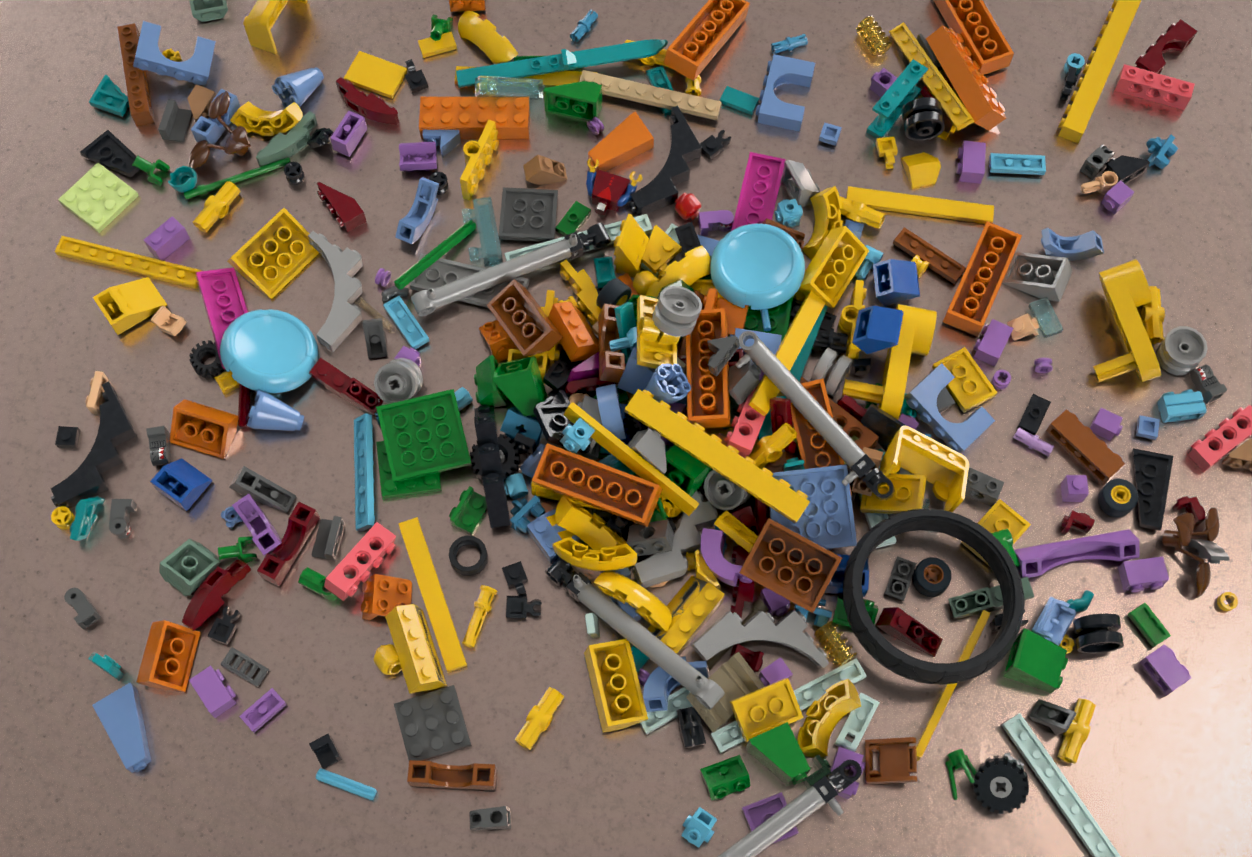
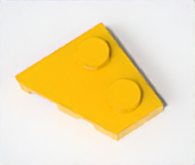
M655 225L642 257V263L656 274L664 263L667 264L682 251V247Z

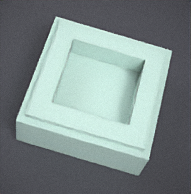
M593 613L586 614L587 633L592 638L600 637L598 617Z

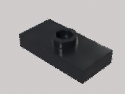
M1033 394L1017 428L1020 427L1035 436L1051 401Z

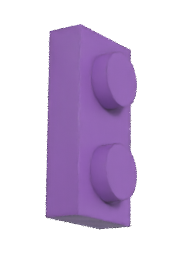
M271 688L239 717L255 733L287 704Z

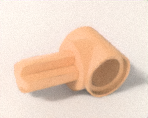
M1106 171L1102 176L1096 177L1095 181L1083 183L1081 185V192L1088 194L1098 191L1105 195L1117 184L1118 176L1112 171Z

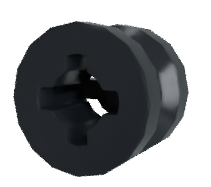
M294 161L285 165L284 173L287 181L292 185L302 183L305 178L302 166Z
M443 172L432 173L429 180L439 184L442 183L438 187L437 195L445 194L449 189L446 174Z

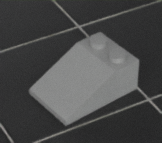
M1015 252L1002 284L1040 299L1060 302L1073 271L1068 258Z

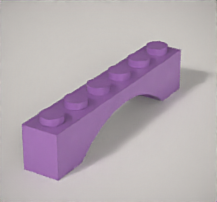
M1128 529L1015 549V554L1020 563L1017 567L1018 574L1021 578L1040 576L1055 566L1085 559L1124 561L1139 558V539Z

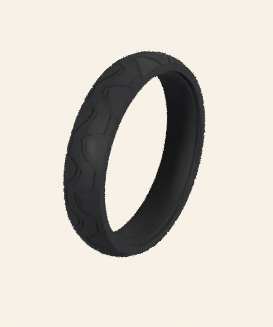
M913 509L894 514L873 526L863 535L851 552L846 565L843 580V602L853 633L864 649L877 662L906 679L939 685L967 681L987 672L1000 662L1017 638L1024 614V591L1017 567L997 538L978 523L962 515L939 509ZM925 530L955 537L978 552L994 572L1003 598L1002 623L991 647L965 661L933 663L907 655L887 641L870 619L862 594L864 565L867 557L878 545L901 533Z

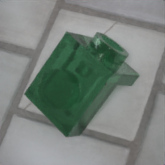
M819 754L813 758V762L819 770L808 776L803 782L807 789L831 772L829 762L825 757L821 758Z

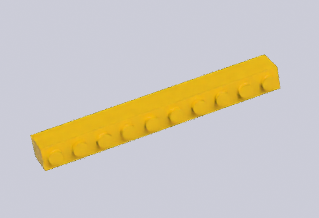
M1114 0L1111 6L1114 10L1113 12L1109 11L1105 20L1108 24H1103L1099 33L1102 37H1098L1094 47L1097 49L1096 51L1092 50L1088 58L1091 62L1090 64L1086 63L1082 72L1085 76L1084 78L1080 77L1076 85L1079 89L1078 91L1074 90L1070 99L1073 103L1072 105L1068 104L1064 112L1067 117L1066 119L1062 118L1058 128L1061 130L1058 136L1079 144L1141 0Z
M639 389L636 391L625 408L627 414L650 429H654L662 437L793 523L799 520L810 503L805 493L800 490L795 492L789 488L791 485L783 479L778 481L772 477L773 473L764 467L763 469L755 466L756 462L748 456L743 458L738 454L739 451L731 445L726 447L721 443L722 439L714 434L708 435L704 432L705 428L698 423L691 424L687 421L688 417L681 412L674 413L670 410V405L662 400L660 402L653 399L654 395L645 389L643 391Z

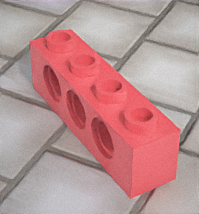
M1124 64L1117 78L1114 91L1185 110L1192 97L1195 84Z
M757 387L746 398L745 402L739 405L737 412L740 413L739 417L735 416L730 426L734 429L732 432L728 431L724 440L727 443L726 447L729 445L733 446L743 458L749 457L765 419V416L748 405Z
M1251 405L1245 409L1240 407L1232 414L1234 417L1231 420L1226 418L1218 425L1220 427L1218 430L1213 428L1205 435V440L1201 441L1199 439L1191 445L1192 450L1188 456L1203 472L1207 471L1252 436Z
M376 522L326 577L324 587L342 601L348 596L352 597L356 593L359 583L361 581L364 583L371 575L370 571L374 567L378 568L383 561L382 557L386 553L389 555L396 546L394 544L396 535ZM370 547H377L379 550H373ZM358 561H365L366 564H360ZM345 575H352L354 578L349 579Z

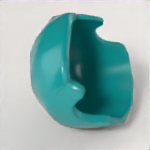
M181 166L173 173H170L168 183L177 192L184 193L190 191L197 183V173L191 167Z

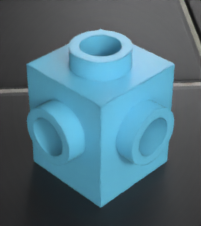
M796 199L781 201L778 203L777 211H775L777 222L789 228L798 226L801 216H803L802 207L798 205Z
M579 418L573 426L569 423L562 431L564 436L560 442L567 450L576 454L579 449L584 451L591 443L588 439L595 430Z
M699 807L693 816L689 815L682 826L685 827V830L681 836L699 848L704 841L708 843L713 836L714 831L711 829L718 819Z

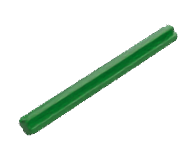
M472 220L467 221L394 281L395 287L399 290L403 289L476 229V223Z

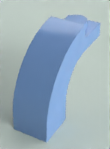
M424 177L419 179L414 203L409 213L399 220L395 238L413 244L422 236L438 202L436 196L439 183Z
M1049 228L1041 230V243L1045 248L1047 256L1068 258L1069 261H1076L1104 254L1102 238L1095 231L1079 236L1063 237L1057 235Z
M612 384L596 388L602 426L620 440L626 439L616 385Z
M707 661L688 662L703 676L709 678ZM657 667L650 674L644 686L643 699L647 712L668 710V697L671 691L681 685L661 667Z

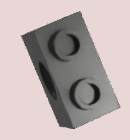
M969 467L965 496L992 507L998 500L1004 482Z
M668 519L649 522L648 527L640 524L629 526L627 544L637 553V556L672 551L674 532Z

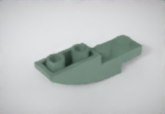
M309 111L297 125L288 130L286 135L279 132L274 136L264 149H261L256 156L259 167L287 157L290 158L302 150L311 138L309 133L318 125L315 114Z
M1028 577L1021 578L1024 600L1034 598ZM999 585L991 588L985 587L948 599L955 619L979 615L983 610L991 612L1003 609V598Z

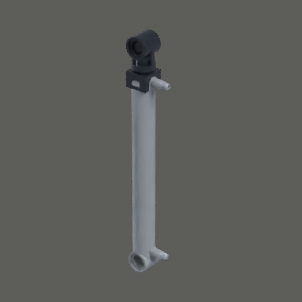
M598 223L587 229V235L583 232L577 234V232L564 236L563 240L438 288L419 291L412 295L411 300L419 316H426L434 312L436 308L569 257L571 260L580 257L584 251L590 250V245H593L594 249L603 248L611 242V239L604 224Z
M753 331L743 332L739 336V344L746 354L739 359L735 366L740 369L752 359L787 399H791L794 407L852 469L845 479L842 480L844 486H847L859 477L878 499L883 501L891 499L895 492L893 483ZM748 339H754L752 346H745V342ZM882 484H886L890 489L888 493L880 494L878 488Z
M558 557L545 570V573L553 582L558 585L563 582V588L568 590L571 597L577 602H582L695 695L704 707L711 710L725 695L723 689L711 679L708 680L594 587L591 581L581 572L573 571L569 563Z
M854 760L844 761L840 766L824 776L718 857H755L826 803L840 816L844 811L834 797L858 780L862 773L860 764ZM846 766H852L855 769L856 774L854 777L845 775L844 768Z

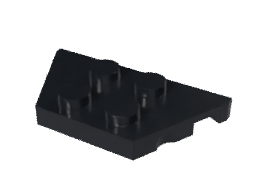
M560 390L554 397L550 396L545 402L535 405L533 409L546 441L560 446H564L560 442L564 436L562 431L569 423L572 426L574 425L563 415L570 405L564 390ZM589 444L584 451H582L581 449H579L578 451L583 453H589V451L591 450V446Z

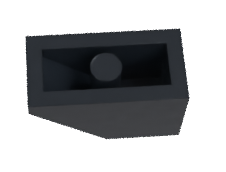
M1121 155L1116 159H1110L1106 163L1104 172H1114L1118 176V182L1121 180L1126 184L1143 174L1150 162L1145 159Z

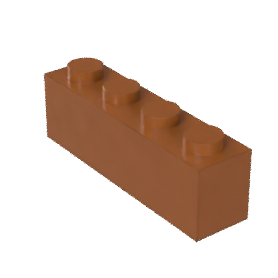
M1067 409L1046 430L1103 485L1125 465L1118 454L1112 452L1103 440L1098 439L1089 427L1084 426L1078 420V417Z

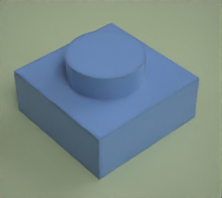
M824 122L819 141L836 146L842 127Z
M1140 415L1137 421L1136 436L1156 440L1160 419Z

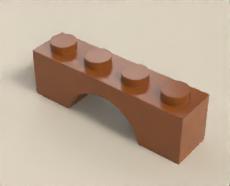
M604 304L598 316L599 380L619 383L625 371V354L620 353V350L611 351L609 345L610 341L619 339L614 310L619 306Z
M409 760L407 782L410 786L495 790L497 768L495 764L473 763L471 765L456 766L438 764L432 761Z

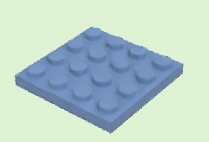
M847 464L773 473L772 477L778 481L780 479L785 480L791 485L789 488L795 492L800 490L805 493L810 503L796 523H793L769 507L771 519L825 549L856 546L857 538L850 485L844 486L842 484V480L848 475Z

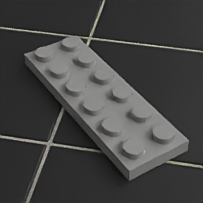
M421 253L418 261L422 259L426 254ZM440 258L411 281L409 286L410 289L417 291L428 290L429 288L435 289L485 270V268ZM523 277L515 278L517 282L527 289L529 279ZM512 280L458 301L488 308L487 304Z

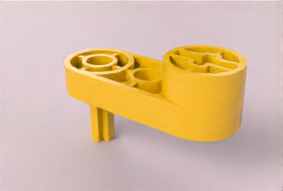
M1137 259L1099 272L1104 294L1129 354L1093 366L1098 381L1102 382L1136 370L1141 382L1160 377L1161 370L1156 354L1136 308L1152 302L1150 288L1140 263Z
M897 304L896 307L897 310L904 312L898 345L887 349L882 386L845 379L842 396L847 395L854 399L879 403L878 408L897 420L899 419L904 400L911 353L923 356L928 355L937 317L936 311Z

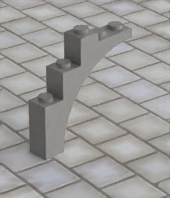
M312 231L308 235L309 243L325 259L335 282L331 311L326 322L316 334L318 342L333 353L362 321L361 309L353 304L363 293L361 282L353 277L363 266L362 256L356 250L352 251L348 247L342 252L340 247L330 244L323 234H317Z
M696 491L692 496L699 503L694 512L688 516L682 511L680 526L674 534L672 551L656 553L650 558L634 565L632 570L636 583L642 587H650L685 575L688 561L683 555H686V552L693 553L696 550H700L702 534L699 530L714 526L718 518L716 508L712 507L709 501L703 503V496L700 491Z
M795 610L789 611L776 624L773 623L775 620L767 611L765 613L758 611L744 625L741 624L743 620L737 613L734 612L732 614L729 611L691 644L704 661L709 660L721 650L734 644L751 640H765L777 642L797 650L810 659L818 668L824 669L829 664L826 659L828 657L821 648L817 649L813 644L814 639L807 632H802L808 627L805 622L806 618L800 611L796 612Z

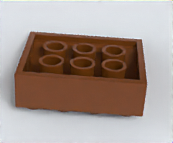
M768 518L739 573L813 613L842 557Z

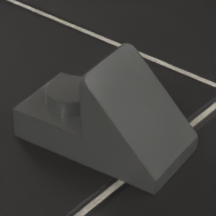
M382 318L363 320L362 324L368 359L387 357L386 333Z
M736 336L707 341L709 349L716 353L708 361L709 371L716 377L740 347L739 339Z
M1038 699L1029 717L1032 721L1049 726L1054 734L1058 735L1067 732L1076 716V712Z

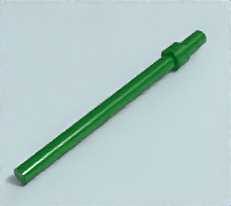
M287 157L207 185H199L196 189L184 192V196L187 200L198 195H207V192L222 188L227 181L237 183L284 167L287 163L291 162L290 158Z

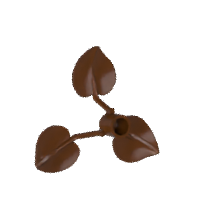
M227 91L221 93L211 103L209 117L211 119L217 118L231 135L227 139L225 147L207 144L206 140L198 142L193 147L189 157V167L193 169L201 167L208 160L210 148L224 150L228 155L236 153L239 156H243L248 148L251 147L247 131L244 127L239 126L232 131L221 118L222 115L226 114L230 104Z
M1211 508L1207 512L1205 519L1206 529L1204 531L1193 532L1195 526L1194 515L1192 513H1184L1173 519L1178 531L1165 530L1162 541L1164 546L1175 547V551L1181 552L1199 562L1196 573V598L1200 597L1208 588L1211 579L1210 565L1204 562L1203 559L1182 549V546L1186 547L1189 545L1191 536L1207 535L1208 541L1216 539L1220 527L1216 508Z

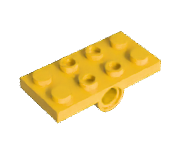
M488 120L478 142L468 141L463 147L466 167L460 177V184L464 199L470 200L472 194H476L478 182L484 177L485 167L490 164L492 153L498 148V130H496V123L494 121Z
M856 280L850 305L843 308L837 326V333L848 334L846 357L850 359H858L859 351H861L852 341L858 312L865 308L863 301L866 298L867 288H863L864 281Z
M640 295L637 299V365L656 369L662 364H677V343L680 336L668 335L657 328L652 317L658 299Z

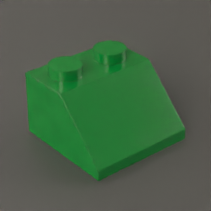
M494 355L488 356L476 366L474 382L478 386V392L475 395L477 403L499 407L505 406L507 403L506 395L494 383L492 378L499 364Z

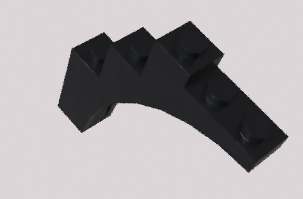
M481 405L478 408H474V423L490 527L507 526L511 524L494 405Z

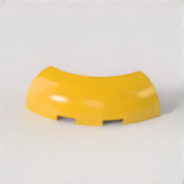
M465 11L458 22L460 37L477 45L493 64L506 63L518 55L510 41L505 36L502 37L498 34L496 26L487 19L483 21L478 18V13L472 11Z
M248 101L238 108L230 121L238 127H244L249 133L252 131L260 134V136H274L279 132L285 133L292 129L302 119L303 115L296 102H293L284 110L273 112L260 109Z
M836 186L827 188L810 198L815 214V224L812 236L802 250L811 260L831 229L843 226L840 212L842 203Z
M703 246L686 252V257L679 262L675 260L664 270L666 274L659 282L655 280L646 296L656 297L657 299L662 287L682 280L690 286L698 279L709 275L711 263L709 253Z
M565 495L562 496L555 512V520L558 526L579 537L593 550L601 551L602 547H613L627 543L623 537L620 538L616 532L614 533L609 527L605 526L607 522L596 513L591 515L590 512L583 508L584 505Z
M571 537L553 543L554 552L561 559L573 566L586 570L613 571L631 567L637 562V553L627 543L613 547H602L601 551L591 550L588 548V545L581 544Z
M605 571L595 579L594 584L604 594L613 597L623 604L627 602L630 606L636 608L635 612L643 617L651 626L667 632L672 622L671 611L651 592L615 571Z
M849 679L842 680L826 689V693L818 701L815 700L806 712L807 717L803 727L799 729L797 739L805 757L820 758L828 756L829 739L837 723L846 714L861 707L858 692Z

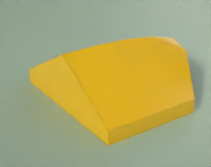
M925 152L901 157L912 189L936 184L941 169V164L937 157Z
M696 550V577L709 582L716 588H720V584L707 566L700 551Z

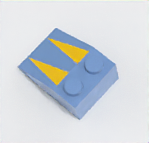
M556 508L544 513L527 525L528 534L550 564L559 557L554 552L553 543L568 537L573 538L579 543L584 542L570 531L557 525L555 520Z

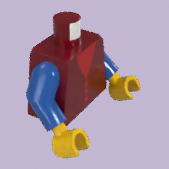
M589 158L587 165L590 167V170L587 172L586 187L588 195L592 197V203L597 205L595 212L599 215H605L607 209L617 211L620 206L630 202V194L636 191V184L642 181V175L639 174L638 179L634 180L635 171L630 173V179L599 169L596 172L595 168L599 166V161L596 159V165L592 167L590 165L591 158Z

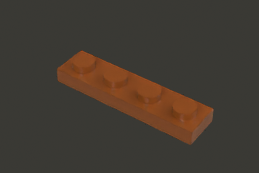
M905 227L893 241L894 245L912 257L918 255L922 261L929 262L928 267L953 284L958 281L966 270V267Z

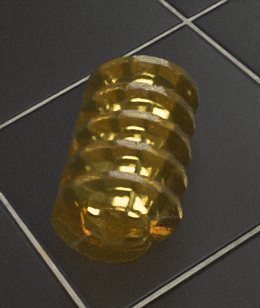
M871 15L864 18L858 24L856 31L867 45V48L871 50V53L874 56H879L890 49L892 42H888L889 37L885 36V32L881 31V26H878V22L874 21L875 18Z
M830 621L816 630L814 636L821 637L819 643L825 644L823 647L824 651L831 650L828 657H835L832 663L834 665L840 664V667L850 662L858 653H850L853 646H845L848 638L841 640L844 632L837 633L836 630L839 625L832 626L831 623L833 621Z

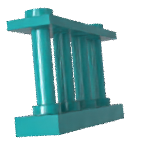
M914 59L910 62L872 108L879 115L869 125L866 133L874 138H884L902 117L901 110L903 106L921 94L922 89L915 85L928 71L927 67Z

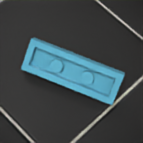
M990 153L989 170L990 173L1045 175V156Z
M400 296L383 304L384 309L411 348L417 349L430 341Z

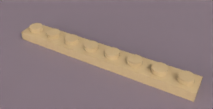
M583 70L579 81L596 82L602 85V94L669 110L678 105L682 113L713 120L718 119L722 103L721 101Z

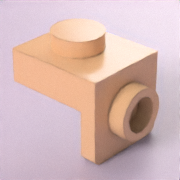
M161 306L151 318V321L162 332L172 336H176L187 323L183 317L172 314L164 306Z
M1028 313L1007 322V325L1013 328L1011 336L1014 341L1030 334L1039 335L1037 330L1040 328L1036 318H1032Z

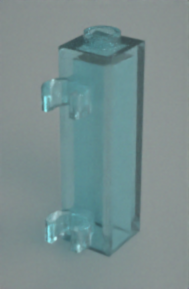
M479 76L475 78V97H529V100H538L543 98L545 85L543 84V79Z
M491 197L473 200L474 209L461 210L463 222L476 219L481 248H468L470 261L483 258L485 267H493L503 263L492 199Z

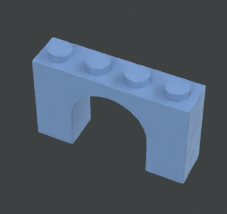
M143 21L133 67L152 71L159 75L174 77L177 80L192 82L195 85L206 86L216 41L198 36L193 56L183 62L172 61L166 58L158 47L161 26Z
M773 55L772 61H768L766 71L769 72V75H765L763 86H766L765 90H761L759 100L762 103L761 105L758 104L756 109V115L759 116L758 123L800 132L805 107L779 100L774 94V90L783 84H795L810 88L815 68L814 62Z
M941 363L904 398L907 400L908 406L920 414L921 420L932 427L934 434L945 441L947 447L961 453L995 420L983 407L975 410L962 423H952L941 416L937 408L938 394L955 378Z

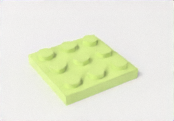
M97 163L58 200L63 206L100 233L139 195L137 191L100 163Z

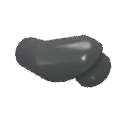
M392 286L382 292V301L387 303L392 300V296L408 297L409 288L404 287L399 290L397 287Z

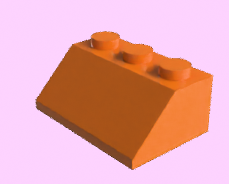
M571 301L553 304L548 318L563 336L560 343L570 361L586 360L599 352V341L582 311Z
M184 399L173 408L169 442L224 459L236 435L239 416Z
M166 620L152 622L136 683L157 689L185 692L200 632Z

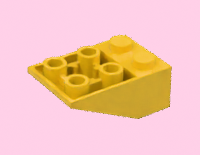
M628 214L626 220H622L620 236H616L614 241V247H616L614 251V256H616L614 265H616V273L622 275L628 273L630 277L634 278L641 270L642 257L649 238L633 216Z
M149 277L109 287L93 297L117 335L155 314L161 306H168Z

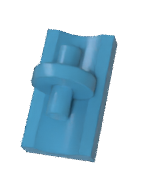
M1172 134L1167 139L1161 140L1160 137L1150 138L1147 141L1148 152L1152 153L1148 159L1150 162L1149 167L1155 164L1162 169L1169 164L1170 160L1164 154L1170 157L1178 150V147L1173 143L1175 137Z
M536 495L529 502L525 498L520 502L516 499L512 501L514 508L510 511L513 515L510 519L511 527L515 530L518 528L527 533V525L531 523L527 518L533 515L537 519L546 513L540 504V499Z
M820 599L818 605L825 606L826 600ZM795 604L796 612L800 611L807 620L808 612L810 611ZM816 607L813 612L816 614L814 625L825 627L828 618L832 616V611Z

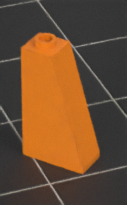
M635 111L588 152V159L591 158L590 165L594 167L596 159H598L599 166L595 168V171L597 172L599 169L606 172L654 148V137Z

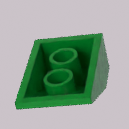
M581 81L544 88L545 112L592 121V118L599 117L602 108V85L596 82Z

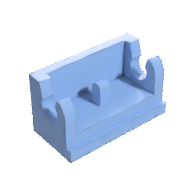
M1050 597L1032 631L1059 646L1077 613L1075 610L1068 608L1070 606L1069 603Z

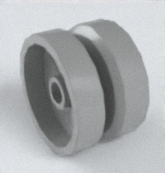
M680 286L664 288L659 295L653 312V322L659 330L675 337L689 335L694 330L697 318L701 312V300L694 292Z
M1179 326L1172 329L1158 346L1157 360L1168 373L1174 375L1189 374L1206 356L1207 342L1196 329L1188 326Z
M827 348L817 362L810 381L823 378L824 383L827 381L825 384L827 395L834 397L843 383L853 360L843 355L835 364L837 352Z
M406 358L393 359L378 370L374 379L376 393L380 399L388 404L412 399L418 394L423 384L422 371L416 363Z
M714 470L709 472L705 479V496L718 509L732 510L752 497L751 494Z

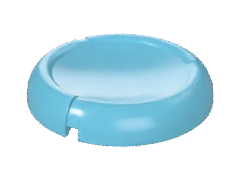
M748 224L732 230L718 242L711 257L710 274L715 288L727 301L742 308L745 305H749L752 310L773 308L786 302L798 291L805 274V261L798 243L784 230L768 224Z
M260 309L239 316L227 327L220 344V357L226 371H231L233 373L232 378L241 385L255 391L282 393L293 390L309 380L311 377L309 372L318 361V345L311 330L297 317L279 310Z

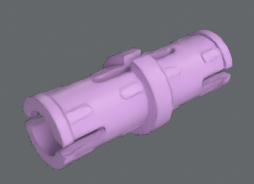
M1020 427L1013 437L1029 446V449L1032 450L1033 448L1047 457L1054 448V445L1038 438V435L1035 434L1034 436Z

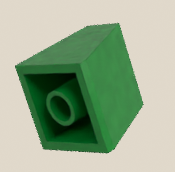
M531 356L497 365L492 377L494 383L524 417H536L533 412L535 405L545 402L548 398L536 357Z
M674 445L665 453L667 471L664 475L692 497L713 469Z
M1023 628L1012 645L1003 677L1048 693H1053L1056 689L1060 688L1063 677L1060 675L1068 662V658L1065 657L1067 650Z
M788 722L749 739L747 743V752L784 784L796 786L803 783L805 778L808 777L807 774L811 769Z

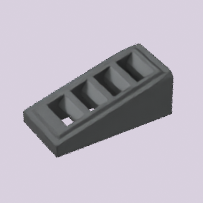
M231 647L221 662V666L258 688L269 672L267 667ZM244 660L245 663L243 664L241 669L237 670L241 662ZM250 664L253 665L249 673L245 675V672L250 666ZM260 669V672L258 673L256 678L252 679V676L254 675L256 670Z

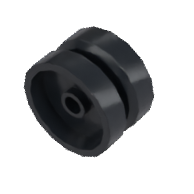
M922 97L914 99L904 105L901 110L905 135L910 140H929L940 135L945 129L941 104L935 98Z
M1110 613L1092 614L1079 617L1073 621L1074 631L1080 635L1076 639L1078 652L1104 653L1118 650L1124 646L1123 635L1117 632L1121 628L1119 615Z

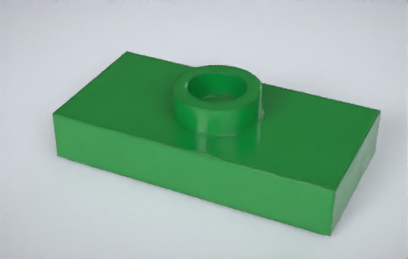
M575 201L555 227V230L564 236L577 232L591 214V209Z
M1146 602L1127 614L1153 648L1171 637V634Z

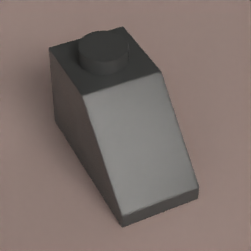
M752 360L740 369L735 365L729 367L728 392L738 405L742 404L760 383L761 370Z

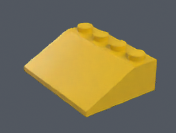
M283 208L227 262L264 295L272 299L319 252L309 243L308 235L310 233Z

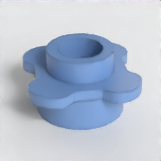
M233 506L226 508L221 513V517L225 519L228 528H233L236 523L243 522Z

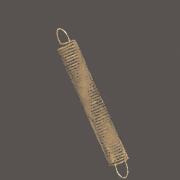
M363 299L362 303H357L366 312L368 311V314H372L371 316L374 319L384 318L374 308L372 310L371 306ZM382 319L383 327H388L389 331V328L393 327V325L387 319Z

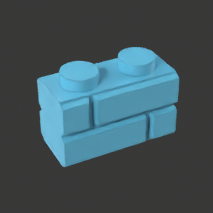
M1192 389L1185 390L1180 394H1174V392L1164 393L1157 403L1163 423L1200 419L1207 411L1202 393L1200 391L1193 392Z

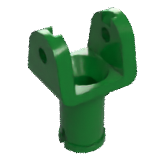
M432 15L430 37L433 40L438 41L441 39L442 34L451 32L453 26L452 17H448L445 20L437 18V15Z
M137 155L132 166L147 173V180L159 186L162 185L163 180L153 174L155 168L164 172L170 170V166L159 159L156 163H151Z
M239 537L236 545L218 547L219 560L238 557L244 563L256 561L258 559L257 554H242V546L253 544V537Z

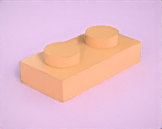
M95 371L94 378L90 381L91 390L85 402L89 411L95 415H100L99 405L103 404L104 401L102 393L105 391L102 384L109 381L104 372Z

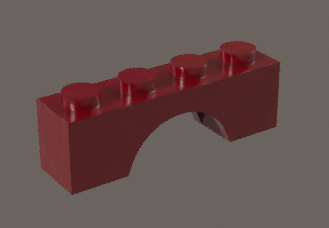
M1181 19L1176 24L1172 23L1167 29V33L1165 35L1161 34L1156 44L1150 45L1145 52L1146 54L1144 56L1141 55L1136 60V67L1161 74L1166 65L1162 53L1169 50L1182 52L1193 41L1198 31Z
M301 502L297 503L288 518V526L281 540L282 543L271 553H267L257 569L261 578L277 586L281 585L320 519L316 509Z

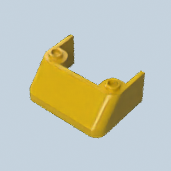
M257 0L243 22L251 46L273 54L277 53L271 28L288 0ZM297 0V1H300V2H303V3H307L308 0Z
M902 426L896 432L881 460V472L887 477L889 473L896 474L901 467L914 475H925L926 481L933 484L935 497L945 502L944 510L953 512L965 498L969 461L964 455L909 426Z

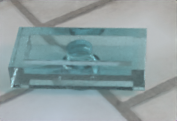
M1047 297L1029 304L1028 307L1033 317L1037 319L1044 338L1062 333L1064 329Z

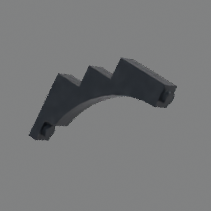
M678 105L671 108V116H669L671 123V149L664 167L650 183L630 194L631 201L629 202V207L632 213L635 212L637 216L652 213L675 203V200L678 198V191L675 185L689 180L690 169L687 163L701 157L702 147Z
M110 382L102 384L105 391L102 395L106 402L99 405L100 424L91 451L83 463L69 477L50 488L53 493L51 499L56 507L64 506L70 509L76 506L82 499L92 498L109 490L101 473L123 463L116 446L137 436Z

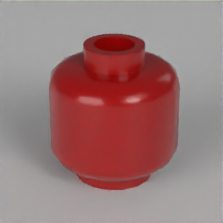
M685 192L675 200L676 205L674 209L683 220L690 218L694 220L699 216L702 204L693 193L687 194Z

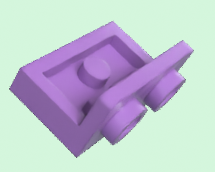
M434 141L399 144L400 171L410 172L414 170L437 169V151Z

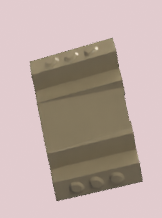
M738 652L707 678L716 682L725 692V695L711 710L704 707L691 692L686 698L714 733L735 717L730 701L765 686Z

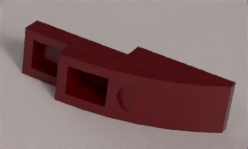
M342 77L336 80L338 92L343 95L346 106L352 111L377 122L393 125L399 123L397 110L393 106L389 107L380 96H376L372 92L366 96L363 91H358L349 80L346 81Z
M321 357L309 372L313 378L324 384L326 389L367 413L374 415L377 411L376 407L381 406L384 402L376 392L354 377L350 378Z
M738 545V547L734 546L732 558L735 559L734 565L743 566L749 555L748 551L742 546ZM737 579L732 597L736 599L735 606L731 605L730 608L732 614L735 612L742 618L743 607H752L754 581L752 583H744Z
M237 559L225 570L217 567L204 580L189 602L182 619L183 625L194 631L207 618L216 613L225 603L221 597L227 594L237 582L244 579L246 574L251 571L249 565Z

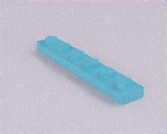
M367 413L354 419L355 526L357 531H365L373 527L375 521L372 415Z

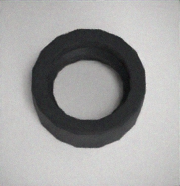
M466 535L459 537L449 548L451 566L457 573L463 576L476 575L487 564L488 554L485 544L475 536ZM466 545H473L480 551L478 563L470 567L460 565L456 558L458 550Z

